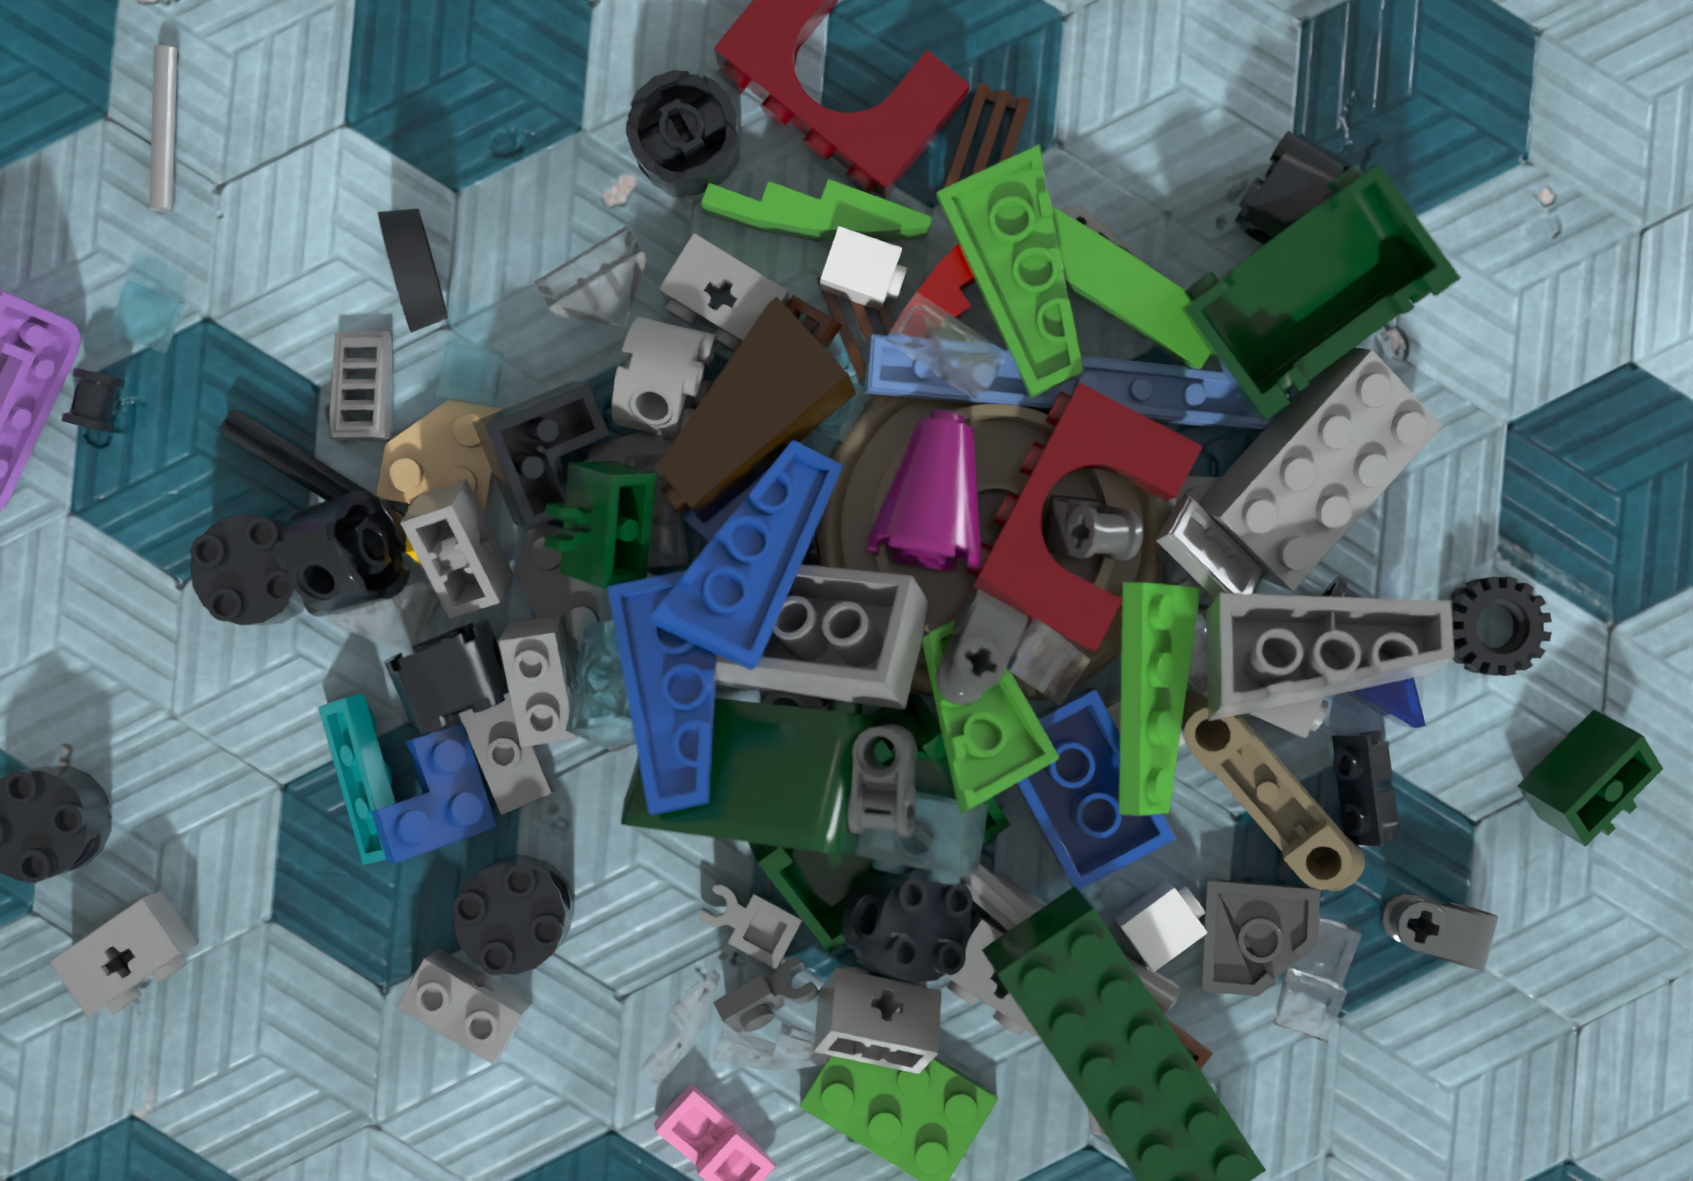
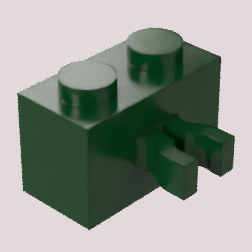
M616 461L568 463L565 505L561 503L547 504L546 511L548 516L560 520L564 519V527L559 535H550L544 538L545 548L562 552L560 574L602 589L608 586L647 579L656 473Z
M1593 709L1530 771L1517 787L1538 818L1586 847L1600 832L1609 836L1616 829L1611 821L1622 810L1631 814L1637 808L1633 799L1663 770V767L1642 734Z

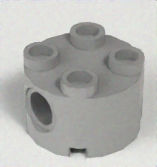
M637 317L629 329L622 348L623 352H628L625 367L618 365L614 382L612 418L614 422H617L616 425L676 438L712 386V381L703 379L705 366L710 367L713 362L717 346V335Z

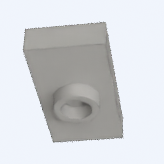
M1191 496L1176 502L1156 538V541L1215 599L1219 593L1252 594L1264 571Z
M509 693L503 695L505 698L503 702L487 710L473 713L471 708L459 713L501 815L555 792L536 746L520 747Z

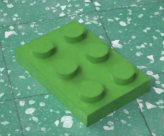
M828 1055L801 1099L800 1107L920 1181H949L996 1104L998 1097L995 1092L938 1057H935L917 1074Z

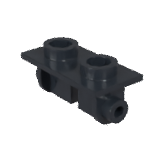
M1382 731L1362 732L1360 735H1333V766L1337 774L1341 804L1340 821L1344 834L1357 845L1382 847L1385 846V842L1396 841L1395 831L1401 828L1398 822L1394 790L1378 791L1377 784L1379 781L1393 779L1389 753L1390 742L1383 740Z

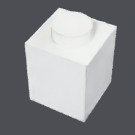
M838 226L820 279L819 290L882 311L886 296L897 300L907 271V267L898 265L902 248Z
M1166 880L1113 918L1153 972L1208 933L1198 920V918L1205 914V911L1186 886L1177 891Z

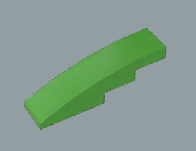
M830 179L827 181L821 200L768 181L761 201L708 183L701 202L706 216L761 232L814 241H834L838 226L883 242L926 239L932 222V216Z
M1052 206L1056 238L1064 267L1063 274L1066 289L1091 307L1101 308L1140 337L1150 338L1192 369H1201L1211 353L1181 309L1190 301L1184 294L1185 290L1135 256Z

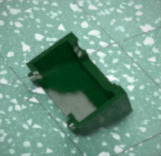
M1379 163L1363 172L1357 164H1354L1327 184L1332 194L1219 279L1211 271L1184 291V294L1190 301L1181 308L1240 398L1257 418L1263 420L1271 418L1290 404L1287 399L1291 395L1288 391L1289 388L1296 391L1303 390L1310 385L1308 381L1396 316L1407 314L1415 308L1413 304L1419 302L1430 293L1433 296L1439 295L1461 279Z
M909 693L905 709L882 706L869 715L879 718L878 726L896 724L903 726L911 732L917 746L915 779L917 808L960 846L969 849L985 847L993 842L999 833L1011 825L992 797L960 815L940 722L918 694ZM880 736L875 744V756L884 766L891 767L895 762L896 748L891 740ZM865 829L862 853H826L748 842L759 866L829 954L846 943L843 937L842 912L848 892L856 881L863 882L871 874V872L867 871L877 865L893 863L912 865L923 857L891 830Z
M715 698L709 803L656 815L649 814L639 757H637L624 797L620 824L817 852L862 853L865 831L863 834L851 833L848 823V804L852 789L853 748L855 741L861 733L870 728L878 727L879 718L862 715L863 704L829 700L827 711Z

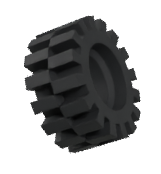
M1485 577L1465 583L1466 587L1457 588L1450 594L1454 597L1451 602L1454 646V658L1452 660L1455 663L1464 664V669L1472 673L1510 676L1515 675L1517 670L1526 671L1532 667L1533 664L1530 662L1532 658L1541 659L1546 651L1540 647L1541 642H1550L1552 632L1544 631V623L1552 622L1550 613H1542L1540 607L1547 603L1541 595L1533 596L1531 594L1534 588L1528 583H1517V579L1512 577ZM1490 605H1499L1505 608L1510 613L1514 622L1511 638L1506 644L1497 648L1485 645L1479 639L1476 632L1478 615Z

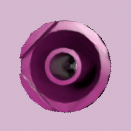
M933 410L930 413V418H922L917 421L869 533L866 550L869 553L879 557L880 547L894 550L892 561L901 564L942 571H955L957 561H968V569H979L981 548L974 430L970 426L963 424L964 416L950 411Z

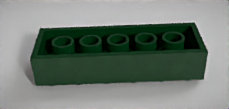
M1076 886L982 949L1004 986L1137 1181H1252L1266 1171L1098 913Z

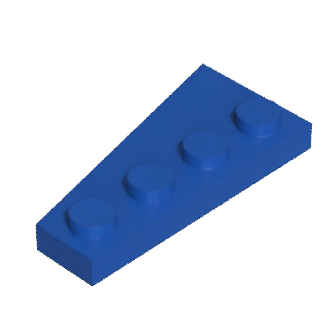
M793 440L646 621L752 671L760 661L843 465Z
M686 571L607 587L649 814L651 815L709 803L717 654L646 621Z

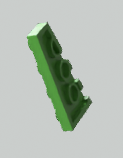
M1145 582L1123 583L1119 814L1142 816L1165 814L1170 811L1201 588Z

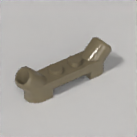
M1199 678L1188 683L1181 730L1185 735V743L1190 752L1209 773L1211 771L1214 772L1282 851L1285 862L1303 882L1312 888L1329 891H1341L1352 885L1362 875L1365 867L1364 853L1360 847L1339 829L1241 714L1208 721L1207 679Z

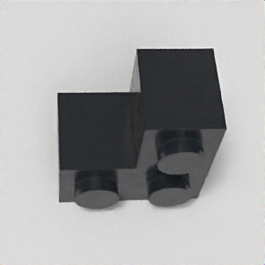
M571 381L472 422L514 524L527 530L556 519L546 515L547 504L561 503L565 505L567 476L559 456L609 436L590 384Z

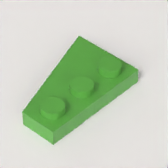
M955 620L929 632L922 638V644L961 815L1055 762L1060 757L1008 666H1006L1004 675L999 682L987 688L982 696L970 705H957L942 696L937 688L935 677L937 668L953 634L952 629Z

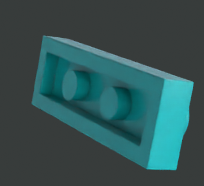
M361 693L319 706L318 709L361 861L365 865L386 860L371 811L395 804L391 789V771L388 764L383 760L376 736V718L367 705L365 694Z

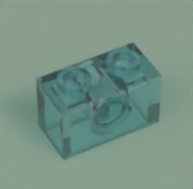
M613 620L585 625L566 727L567 732L604 748L636 744Z
M916 791V821L919 820L928 824L934 836L933 844L928 851L918 848L913 843L911 837H900L897 831L865 829L863 834L859 835L856 856L873 859L872 867L875 869L902 873L907 865L927 869V879L942 883L960 884L961 876L968 877L978 872L989 805L980 803L960 815L957 799Z

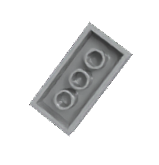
M1354 347L1308 381L1310 385L1294 396L1290 404L1284 407L1198 502L1264 569L1261 575L1264 580L1288 590L1294 591L1442 427L1439 421L1372 349Z
M800 565L757 667L751 671L717 654L716 685L905 709L930 603L913 576Z

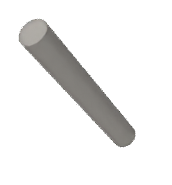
M169 45L154 46L149 209L156 212H172L177 48Z

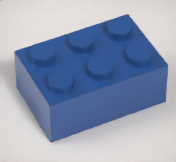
M1086 687L1036 714L1060 759L1016 783V786L1072 888L1076 886L1080 891L1176 839L1163 814L1142 816L1119 814L1120 733L1096 689Z

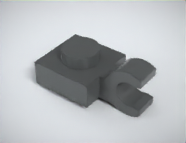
M793 957L786 960L773 974L767 977L760 974L713 1003L722 1021L737 1033L742 1031L752 1032L771 1022L774 1018L773 1013L785 1006L784 1000H789L796 1004H805L815 999L820 991L812 981L806 983L801 988L796 989L792 987L794 976L807 968L799 957Z

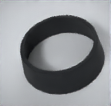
M419 209L378 212L388 260L410 332H415L447 319L448 315L439 278Z

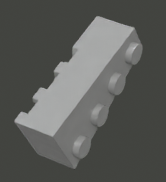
M1219 593L1206 611L1208 721L1433 674L1454 658L1451 601Z

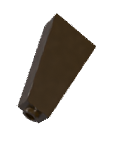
M778 297L774 298L766 306L656 466L657 470L668 482L660 491L682 516L691 509L704 524L769 469L793 440L798 443L856 395L849 374Z

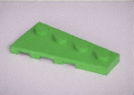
M1039 144L936 192L937 200L1030 399L1082 376L1084 372L1071 303L1068 299L1063 274L1064 267L1060 247H1058L1053 211L1049 191H1047Z

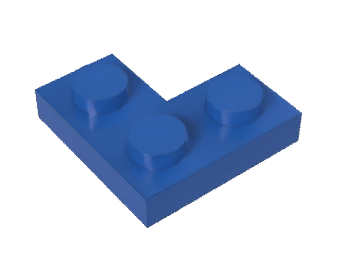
M463 723L406 741L423 794L371 811L388 865L497 828Z

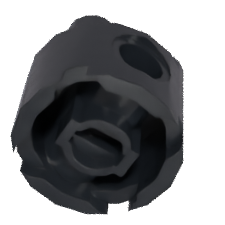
M673 70L653 77L636 92L631 102L632 108L628 114V120L626 119V135L639 169L654 186L664 190L672 197L681 198L704 193L708 183L718 186L730 176L733 168L737 166L740 160L741 135L731 99L716 81L704 75L701 77L689 74V71Z
M1287 131L1270 157L1272 164L1265 175L1267 180L1263 181L1258 177L1255 178L1239 203V207L1242 209L1237 215L1235 222L1241 225L1240 230L1262 244H1266L1329 197L1332 192L1327 187V184L1353 166V164L1305 135L1300 134L1297 136Z
M357 490L306 507L292 515L285 527L284 537L277 539L274 543L273 551L277 564L287 571L294 589L303 599L306 610L314 617L346 613L389 600L403 591L410 577L411 565L402 567V554L406 553V533L398 515L387 501L378 495L368 498L363 495L367 491Z
M255 514L228 516L210 526L204 535L197 537L192 543L190 550L192 558L190 563L192 587L202 605L208 609L215 619L238 625H270L284 623L305 609L303 599L294 589L287 571L277 564L274 557V543L277 539L284 537V530L288 522Z
M488 619L477 622L475 626L473 623L463 625L412 646L414 653L403 657L401 652L384 661L411 725L417 724L421 734L429 733L453 721L451 716L457 714L460 711L459 709L470 705L473 713H478L494 707L505 700L503 695L509 693L502 655Z
M72 766L32 768L16 771L1 778L0 873L17 881L37 883L88 865L103 851L112 831V817L108 818V809L106 807L109 800L100 784L90 774Z
M515 854L492 862L465 883L460 895L453 903V925L461 948L485 972L490 975H516L537 968L562 945L571 927L575 902L568 881L555 866L544 860L540 861L527 855Z
M897 863L877 865L867 871L871 872V874L863 882L856 881L848 892L843 908L842 928L847 947L854 949L856 956L860 959L856 961L864 969L917 983L935 981L946 974L954 975L962 969L966 960L965 951L971 934V907L973 903L972 894L965 885L957 883L950 875L936 869Z

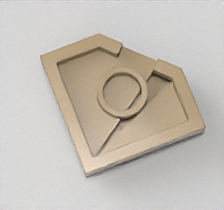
M448 399L385 444L376 496L378 495L384 500L412 505L419 495L467 479L485 517L488 518L495 476L472 422L503 409Z

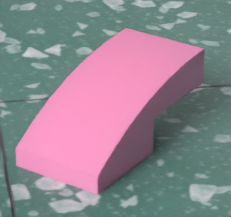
M690 1083L654 1122L655 1131L696 1164L698 1175L705 1181H763L776 1167L775 1162L693 1083Z

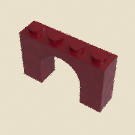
M753 0L714 47L717 64L720 66L717 71L718 74L738 92L743 93L748 88L763 101L760 104V108L774 122L782 127H785L790 122L806 135L802 139L803 143L820 159L827 162L832 156L848 169L845 177L858 190L868 194H872L875 191L883 199H886L967 100L970 84L926 50L894 91L880 104L868 110L855 113L830 110L815 102L804 91L797 78L795 66L802 46L839 0Z
M1079 383L1070 395L1060 391L1045 419L1046 422L1054 425L1044 446L1036 441L1032 444L1019 469V472L1028 477L1018 496L1008 491L993 519V522L1000 525L1001 528L992 546L983 542L980 544L981 560L979 569H967L966 572L975 576L970 589L978 588L1026 614L1028 619L1087 650L1097 651L1123 600L1067 571L1051 556L1041 533V511L1047 494L1061 477L1071 472L1084 469H1098L1115 474L1168 501L1177 497L1203 446Z

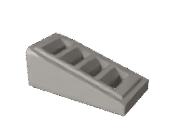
M335 332L330 402V439L338 442L390 441L393 439L392 332ZM377 347V358H350V348ZM350 369H376L375 379H350ZM375 390L374 400H350V391ZM373 411V421H351L350 412Z

